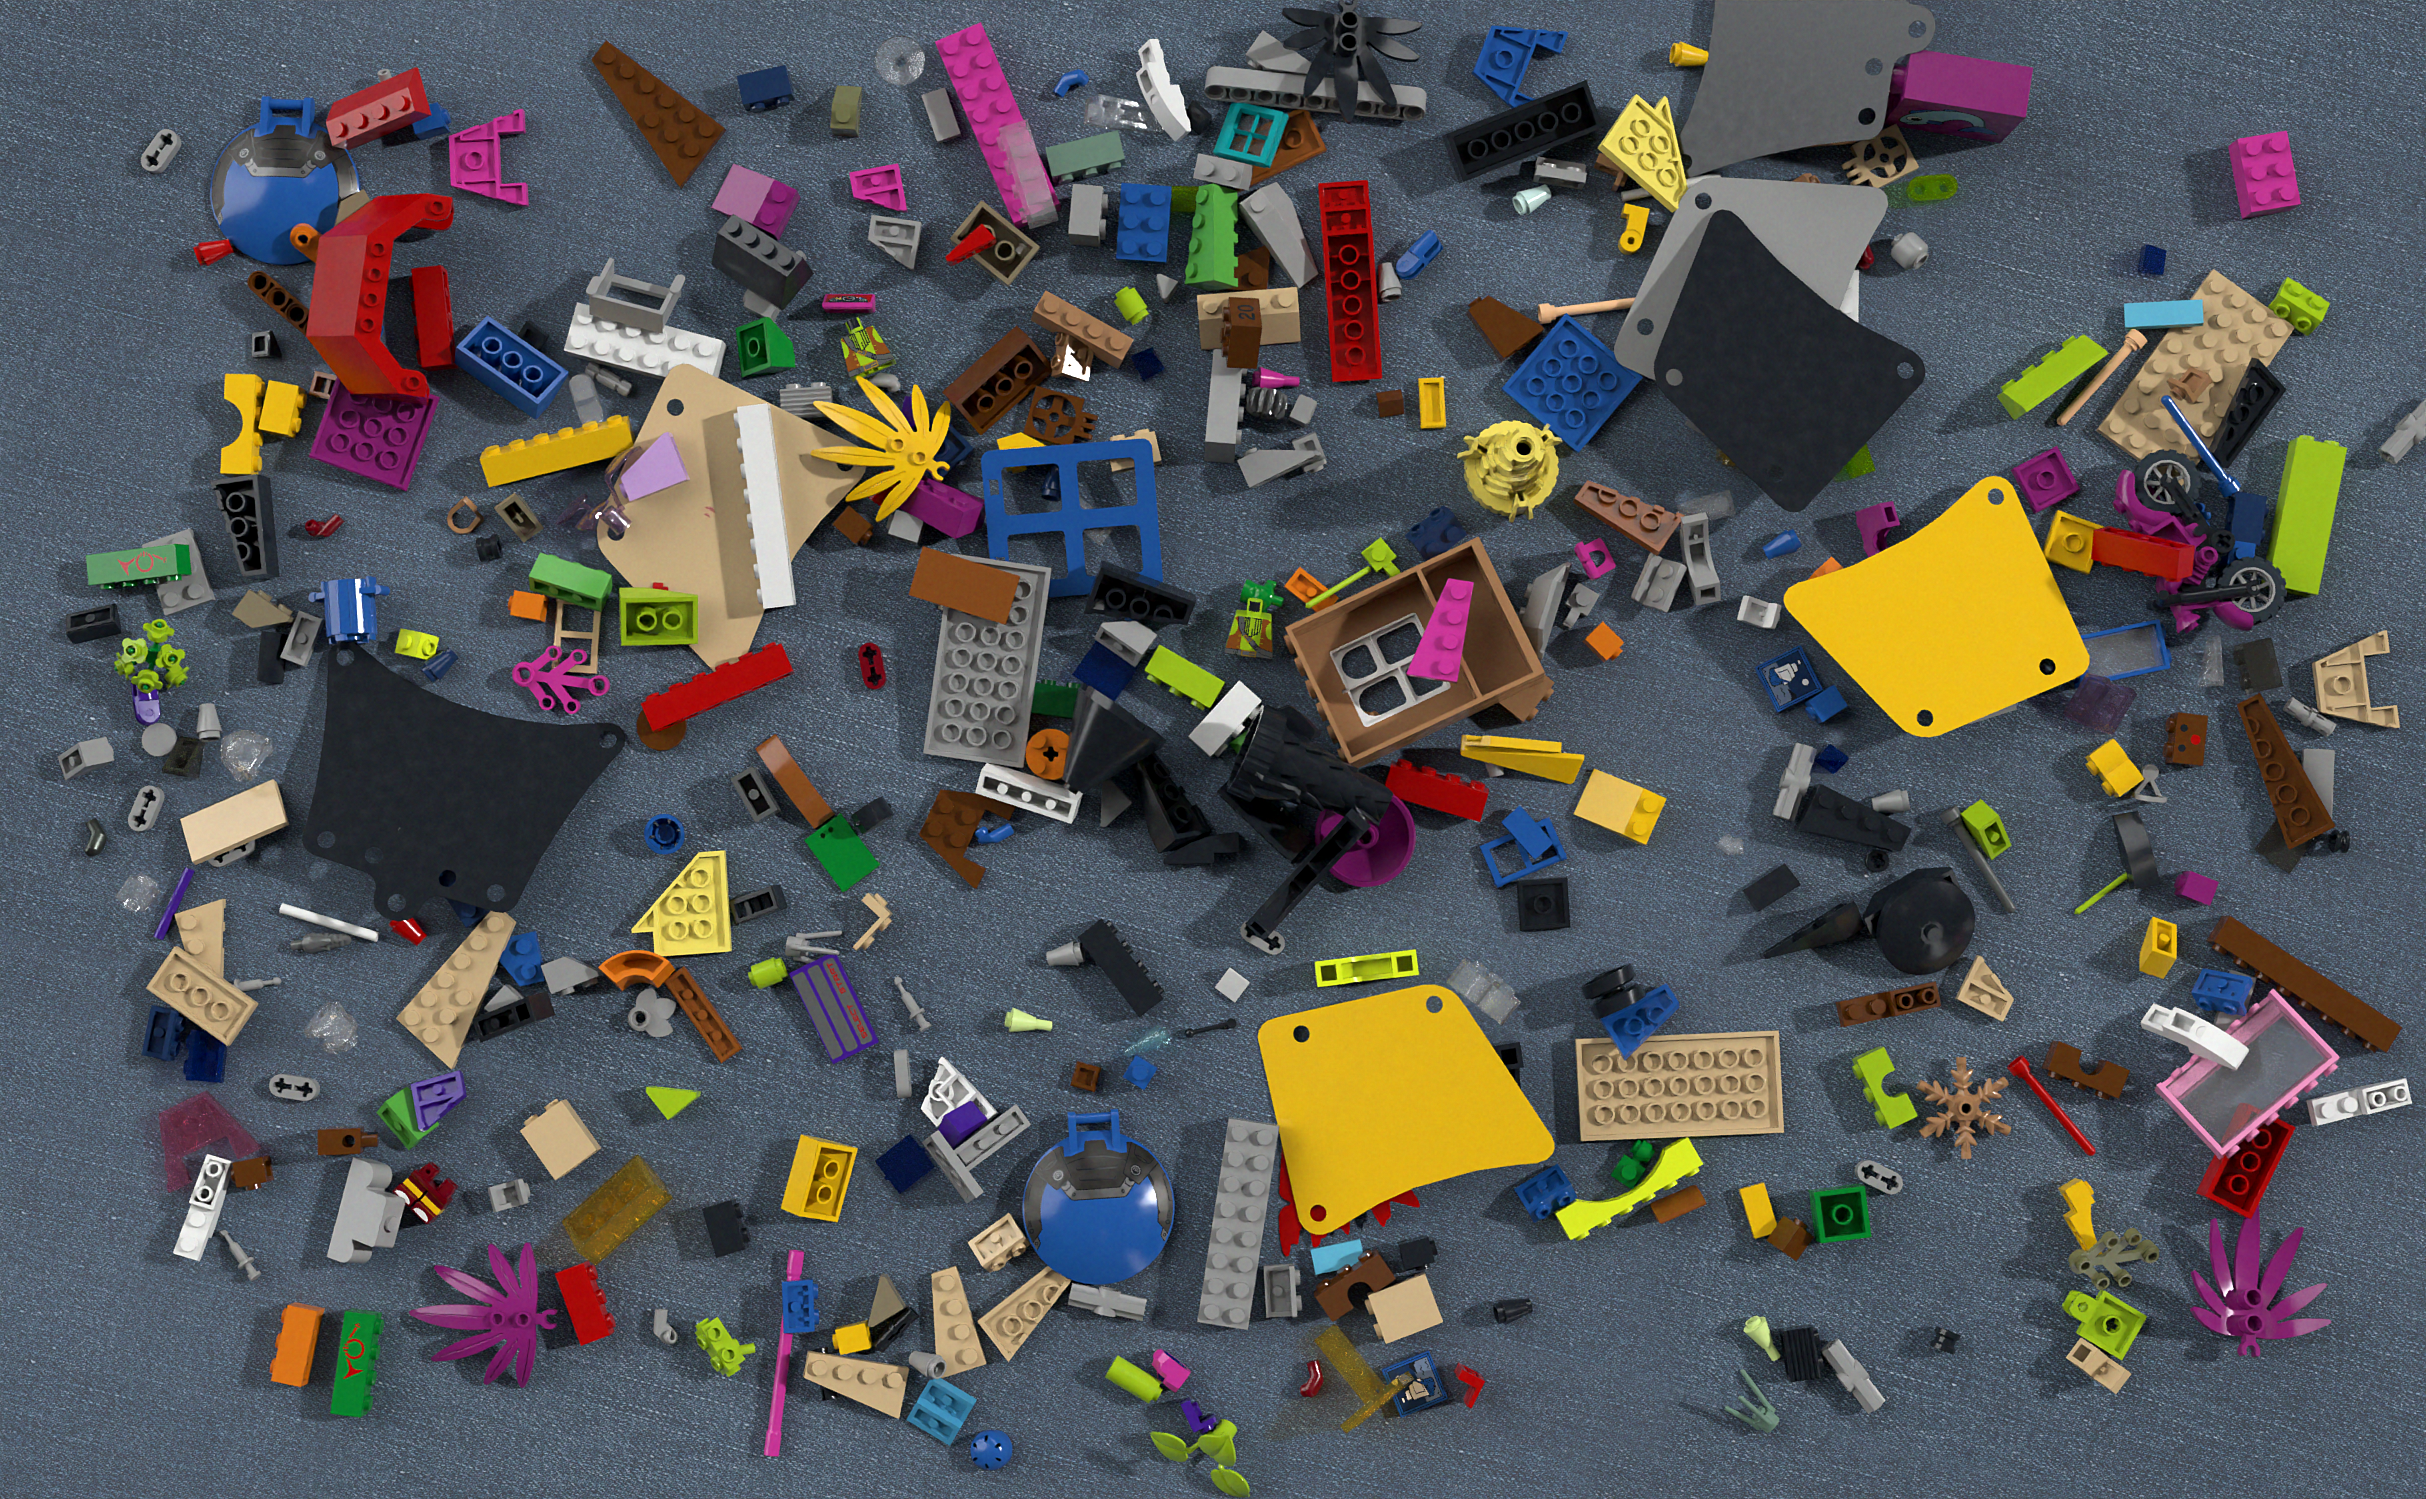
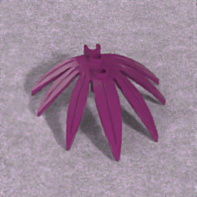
M2259 1204L2252 1219L2244 1218L2238 1235L2233 1267L2234 1290L2217 1219L2214 1218L2210 1221L2209 1250L2211 1265L2218 1289L2226 1306L2197 1271H2191V1277L2198 1294L2214 1312L2212 1313L2206 1309L2194 1306L2190 1308L2192 1315L2201 1325L2212 1332L2225 1336L2241 1337V1343L2237 1348L2238 1355H2247L2246 1349L2249 1347L2252 1358L2260 1356V1347L2256 1343V1339L2277 1340L2292 1338L2331 1324L2329 1319L2316 1318L2295 1319L2277 1323V1321L2294 1314L2310 1303L2327 1287L2326 1283L2317 1284L2295 1292L2278 1302L2269 1311L2267 1310V1306L2275 1296L2289 1270L2299 1246L2304 1227L2296 1228L2280 1245L2271 1258L2263 1274L2259 1289H2257L2260 1254Z
M527 1242L524 1244L520 1257L519 1276L522 1288L511 1265L502 1252L493 1243L488 1246V1254L493 1272L501 1286L509 1294L508 1297H505L493 1287L469 1274L447 1266L436 1265L434 1270L448 1284L474 1299L492 1304V1307L471 1304H443L413 1309L409 1311V1314L419 1320L441 1327L464 1330L491 1329V1332L458 1341L432 1356L431 1360L437 1362L464 1358L481 1352L506 1339L507 1343L490 1362L483 1383L488 1385L499 1377L511 1363L519 1348L516 1361V1376L519 1386L524 1388L528 1383L535 1361L536 1325H542L545 1329L557 1327V1323H549L547 1321L548 1314H557L556 1309L550 1308L543 1313L537 1312L538 1275L531 1243Z

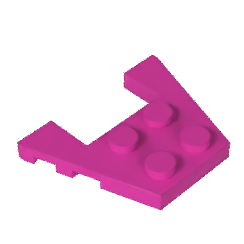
M523 109L513 111L514 113L507 116L494 118L489 123L481 126L476 125L449 136L450 177L453 188L522 207H529L528 185L526 183L502 184L500 135L526 133L525 111Z

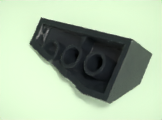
M1854 900L1841 902L1765 950L1759 956L1761 959H1769L1845 939L1848 942L1861 935L1859 930L1865 927Z

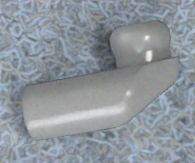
M878 373L868 380L878 388H888L891 393L900 389L898 378L893 374Z
M655 1309L654 1334L663 1343L668 1345L674 1344L678 1340V1334L667 1323L668 1310Z

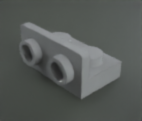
M1537 157L1533 182L1582 190L1587 175L1585 173L1586 165Z
M1650 553L1634 587L1631 598L1644 607L1667 613L1687 567L1682 563L1663 559Z

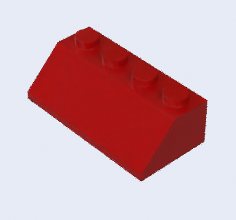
M416 67L333 102L326 120L332 146L351 150L432 116L419 69Z

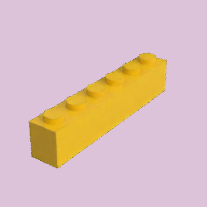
M614 415L607 418V421L604 422L590 421L583 424L580 428L566 427L552 435L541 433L534 436L531 440L517 439L511 441L507 446H489L482 452L480 462L488 486L493 487L630 453L636 438L629 416L621 417V415Z

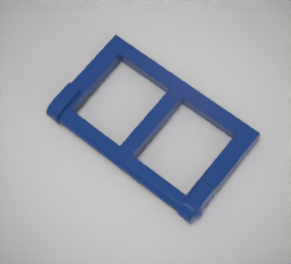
M1549 817L1536 822L1540 828L1545 826L1549 838L1554 842L1552 845L1557 855L1532 865L1527 851L1511 834L1480 846L1497 888L1567 859ZM1514 839L1526 868L1501 878L1489 849Z

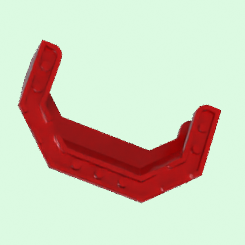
M429 193L377 196L319 238L306 338L315 347L350 394L428 406L430 389L426 377L419 371L403 369L381 342L380 338L394 240L411 227L444 232L450 229L455 212L453 197Z

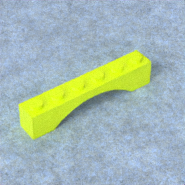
M1681 1137L1662 1148L1659 1159L1651 1172L1640 1184L1630 1191L1605 1200L1586 1201L1575 1199L1569 1205L1556 1210L1554 1214L1570 1240L1575 1238L1576 1241H1579L1590 1234L1588 1230L1595 1226L1602 1228L1612 1221L1610 1219L1612 1216L1618 1213L1622 1216L1633 1210L1632 1205L1641 1200L1642 1203H1645L1656 1196L1654 1192L1659 1189L1668 1190L1677 1184L1676 1180L1685 1175L1688 1178L1700 1171L1698 1167L1703 1165L1689 1138Z

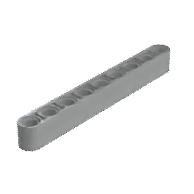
M1213 66L1207 70L1204 93L1212 100L1341 114L1335 96L1334 78L1324 77L1316 91L1305 99L1303 97V87L1307 75ZM1358 81V96L1354 115L1406 121H1419L1424 118L1427 94L1422 88L1390 84L1397 100V105L1390 107L1374 93L1368 82Z

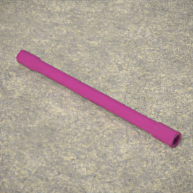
M789 1250L786 1271L787 1281L800 1280L804 1251ZM783 1314L769 1425L764 1447V1455L779 1456L782 1435L781 1425L793 1333H783Z

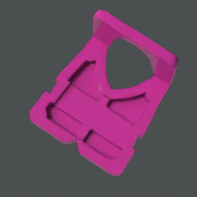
M1601 538L1586 545L1582 541L1576 544L1574 552L1589 580H1596L1616 567ZM1601 551L1605 555V561L1596 568L1589 553Z

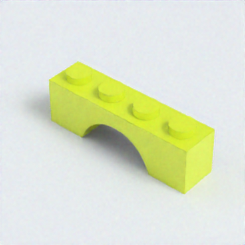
M1416 949L1314 961L1317 987L1419 975Z

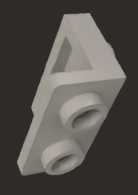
M1294 1263L1263 1265L1266 1318L1297 1317V1311H1302L1301 1295H1296L1295 1286L1300 1285V1270L1294 1269Z

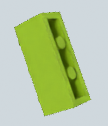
M1160 644L1144 670L1148 674L1147 679L1158 686L1161 683L1166 684L1170 687V693L1179 698L1185 695L1192 699L1191 705L1202 711L1205 707L1209 710L1212 708L1225 685V682Z

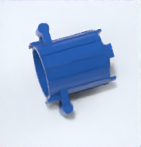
M366 576V579L322 581L321 592H311L308 598L311 602L324 603L326 637L329 638V644L337 645V641L366 644L369 643V640H376L375 596L389 595L390 588L377 585L376 577Z

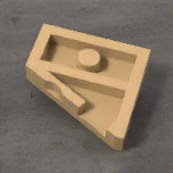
M1976 955L1955 999L2003 1022L2014 998L2007 989H2004L1995 973H1992L1985 964V960L1981 956Z

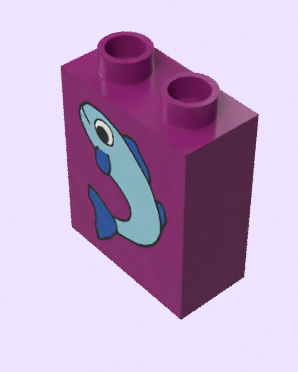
M1927 50L1907 54L1900 63L1894 64L1884 124L1891 126L1897 124L1898 127L2001 143L2026 118L2033 67Z

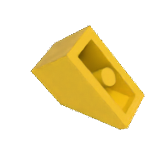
M2152 917L2140 951L2139 971L2164 979L2177 959V925Z

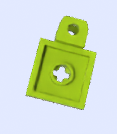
M2071 1290L2062 1304V1308L2067 1314L2081 1321L2076 1334L2120 1360H2123L2147 1318L2143 1313L2104 1290H2100L2095 1299L2077 1290ZM2115 1318L2114 1323L2117 1327L2115 1330L2110 1328L2107 1331V1320Z

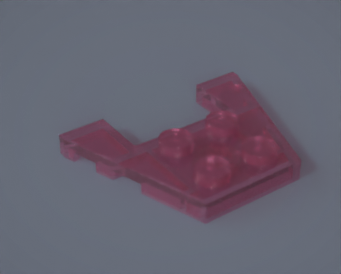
M204 1091L159 1113L161 1140L166 1159L164 1166L165 1171H167V1190L169 1193L193 1182L182 1158L226 1136L237 1159H242L262 1149L256 1140L208 1091Z

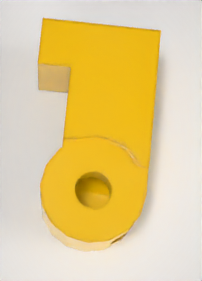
M1626 203L1623 206L1621 218L1627 219L1624 233L1618 241V248L1623 254H1635L1640 248L1650 209Z

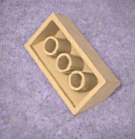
M1297 287L1197 295L1201 350L1222 348L1220 330L1224 328L1225 323L1222 321L1223 307H1228L1229 297L1259 298L1262 320L1260 345L1301 342Z

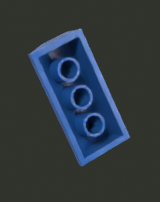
M488 315L456 347L454 361L456 365L535 420L552 403L569 374L567 370Z

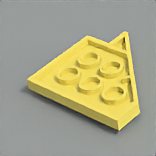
M1636 94L1630 99L1598 149L1673 213L1679 208V202L1688 190L1668 98L1664 96L1659 100L1655 108H1652Z
M726 851L699 852L631 929L632 933L653 932L654 953L660 956L732 951Z

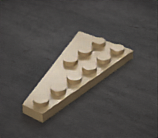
M490 911L396 1018L450 1069H454L457 1064V1058L465 1045L466 1037L473 1024L472 1019L477 1017L488 991L490 980L496 972L499 959L516 925V921L506 912Z

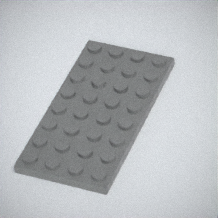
M951 553V555L1021 577L1006 625L946 606L943 607L923 753L1023 768L1052 568Z

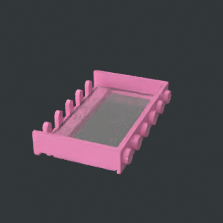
M2274 988L2259 1004H2254L2245 1016L2235 1020L2225 1031L2249 1049L2237 1070L2194 1054L2189 1062L2181 1068H2177L2166 1081L2160 1082L2155 1088V1092L2171 1106L2214 1152L2219 1160L2225 1155L2228 1159L2240 1149L2239 1143L2244 1139L2247 1142L2251 1141L2260 1133L2257 1129L2265 1123L2269 1126L2279 1117L2277 1112L2283 1107L2287 1110L2299 1100L2296 1097L2303 1090L2309 1093L2319 1084L2316 1080L2324 1074L2328 1077L2338 1068L2336 1063L2340 1057Z

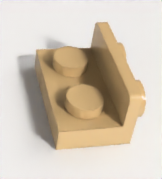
M1010 1213L968 1242L982 1267L990 1273L1003 1268L1008 1260L1024 1253L1031 1244Z

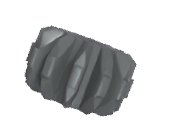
M1266 387L1252 388L1246 397V412L1260 419L1281 420L1287 412L1288 396L1281 391Z

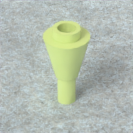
M1012 1008L1011 1012L1006 1013L1005 1027H1009V1032L1035 1029L1051 1031L1052 1021L1036 1019L1032 1015Z
M1753 1316L1745 1323L1744 1332L1765 1349L1772 1361L1779 1359L1781 1355L1773 1344L1766 1318Z

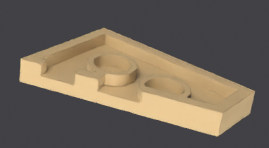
M226 899L174 914L185 952L223 978V931H225V922L223 921Z

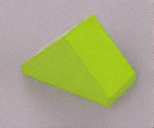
M659 1086L646 1087V1093L667 1120L674 1118L699 1098L701 1091Z

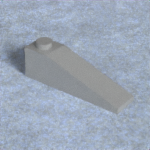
M1277 182L1258 189L1240 203L1238 214L1260 242L1266 246L1272 257L1298 290L1318 276L1316 265L1294 205Z

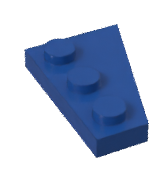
M1666 983L1646 993L1644 998L1630 1006L1601 1018L1600 1022L1625 1061L1680 1008L1679 1002Z

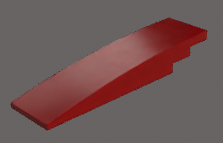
M1368 180L1318 183L1332 382L1382 379L1373 229Z

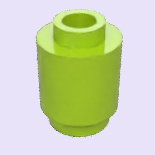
M1126 286L1115 294L1117 299L1114 303L1127 322L1130 321L1132 325H1135L1149 315L1146 310L1148 307L1135 288L1129 289Z
M773 957L752 965L748 976L753 987L758 986L759 989H763L783 981V978L787 977L788 973L782 958L775 959Z

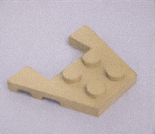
M2387 630L2375 633L2312 663L2318 713L2392 729L2400 728L2397 705L2370 707L2364 656L2390 653Z

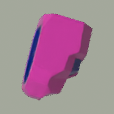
M1157 1349L1153 1354L1154 1359L1152 1366L1157 1371V1378L1176 1393L1191 1371L1165 1350Z

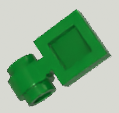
M1637 1139L1630 1148V1152L1633 1153L1632 1158L1623 1154L1610 1173L1612 1177L1630 1189H1633L1646 1169L1639 1162L1645 1161L1647 1163L1655 1152L1652 1145L1644 1139L1642 1141Z

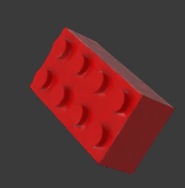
M2239 1103L2219 1145L2262 1110L2250 1104ZM2277 1118L2269 1126L2265 1123L2257 1129L2260 1133L2251 1141L2247 1142L2244 1139L2239 1143L2240 1149L2229 1159L2225 1155L2219 1160L2214 1154L2196 1194L2241 1217L2252 1219L2296 1127Z

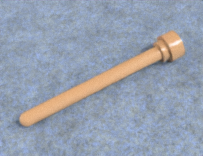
M1636 297L1555 307L1554 305H1549V303L1538 304V318L1540 324L1551 323V320H1556V317H1563L1566 313L1571 316L1631 308Z
M2131 329L2125 336L2123 347L2057 418L2058 425H2065L2132 351L2140 350L2147 343V339L2143 334L2135 329Z

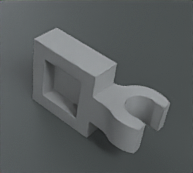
M1578 582L1565 603V606L1570 608V611L1562 624L1571 629L1579 615L1587 617L1599 594Z

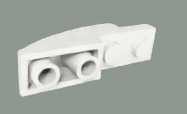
M1149 39L1138 50L1142 68L1136 73V76L1152 113L1175 142H1179L1191 131L1190 120L1187 117L1184 106V97L1181 94L1179 85H1170V77L1165 67L1164 55L1160 48L1159 40Z
M2153 1003L2141 1021L2143 1029L2186 1045L2189 1048V1052L2233 1070L2238 1069L2249 1052L2245 1045L2226 1032L2177 1007L2169 1010Z
M2406 1078L2355 1087L2306 1100L2312 1126L2412 1104Z
M207 1154L189 1201L191 1206L173 1254L200 1262L208 1238H212L228 1187L232 1161Z

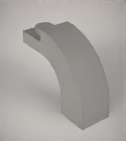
M1705 512L1681 517V529H1679L1683 563L1687 567L1685 572L1694 602L1697 606L1721 601L1720 581L1713 565L1709 546L1708 517Z

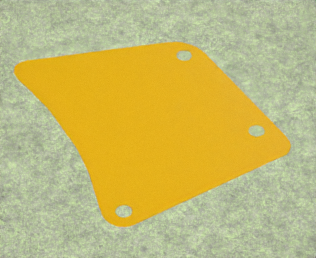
M1998 476L1986 477L1979 481L1939 518L1910 538L1853 566L1799 582L1788 588L1783 599L1791 615L1904 731L1919 737L1929 738L1942 735L2073 680L2084 674L2090 663L2086 647L2013 486L2006 479ZM1996 488L2002 491L2004 500L2001 504L1994 505L1990 503L1988 493L1991 489ZM2048 658L2055 663L2056 668L2053 674L2045 675L2040 671L2039 664L2043 659ZM1921 710H1928L1932 713L1933 722L1931 725L1925 727L1918 723L1917 714Z
M1438 985L1415 986L1277 1017L1266 1021L1259 1029V1046L1277 1125H1279V1134L1298 1218L1302 1226L1313 1234L1323 1235L1330 1233L1377 1204L1413 1188L1477 1170L1538 1163L1547 1160L1554 1152L1555 1147L1551 1134L1466 1006L1454 992ZM1431 996H1437L1443 1002L1442 1009L1437 1013L1430 1012L1426 1007V1001ZM1297 1026L1308 1028L1310 1036L1307 1041L1298 1042L1295 1040L1293 1032ZM1315 1205H1322L1326 1209V1218L1321 1222L1314 1221L1311 1218L1310 1210Z

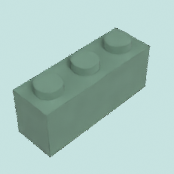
M1118 130L1045 148L1053 183L1066 184L1072 182L1075 177L1083 176V178H1090L1096 176L1099 171L1107 170V172H1114L1120 170L1121 166L1126 165Z

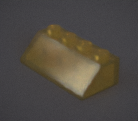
M637 1154L561 1222L577 1252L596 1266L673 1198L664 1182L645 1160Z

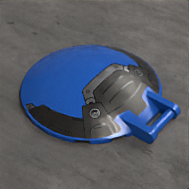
M262 96L260 122L243 130L231 140L222 151L213 170L210 199L213 214L219 228L238 250L263 263L288 266L312 261L292 245L290 241L292 228L297 224L305 223L324 235L334 227L340 202L360 191L357 167L347 149L332 146L328 130L314 123V98L305 97L304 100L272 99L271 96ZM273 109L303 110V118L272 117ZM300 235L298 239L305 242L308 240V237Z
M1110 1109V1112L1085 1114L1067 1112L1069 1137L1055 1144L1039 1159L1026 1182L1022 1201L1025 1230L1031 1245L1039 1257L1060 1275L1073 1281L1093 1285L1123 1281L1150 1265L1162 1251L1168 1240L1175 1212L1171 1182L1164 1167L1149 1149L1138 1141L1120 1134L1118 1109ZM1111 1122V1130L1076 1132V1124Z

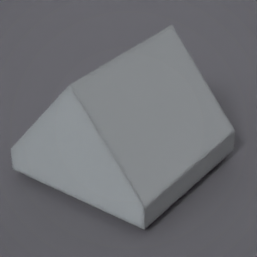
M1157 274L1156 282L1161 300L1167 303L1179 287L1178 281L1165 275Z

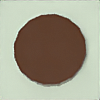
M644 710L639 713L636 722L637 734L641 741L649 748L658 751H668L679 746L687 733L686 720L655 734L651 729Z

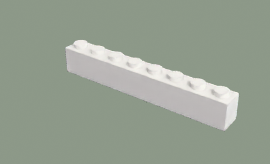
M770 404L737 407L738 413H734V423L736 428H740L741 438L737 439L739 454L743 453L744 463L740 464L742 479L746 478L747 489H744V499L746 504H750L751 514H747L749 529H753L754 539H750L752 554L757 555L758 564H754V574L756 579H760L761 589H757L758 602L763 604L764 609L796 605Z

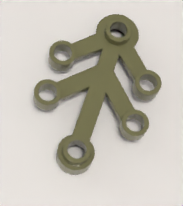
M2136 1228L2128 1229L2120 1239L2113 1231H2108L2088 1251L2078 1249L2072 1252L2068 1262L2070 1269L2074 1273H2086L2098 1290L2106 1289L2110 1284V1280L2104 1273L2096 1271L2093 1266L2103 1265L2114 1276V1280L2120 1287H2126L2131 1283L2132 1276L2125 1269H2121L2116 1263L2139 1259L2143 1262L2153 1263L2159 1258V1249L2151 1240L2141 1242L2142 1235ZM2129 1244L2131 1246L2137 1245L2135 1250L2122 1251ZM2104 1248H2108L2103 1254L2098 1255Z

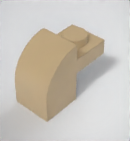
M2083 1338L2079 1339L2066 1357L2077 1368L2115 1394L2118 1393L2131 1375L2129 1371L2108 1358L2103 1352Z

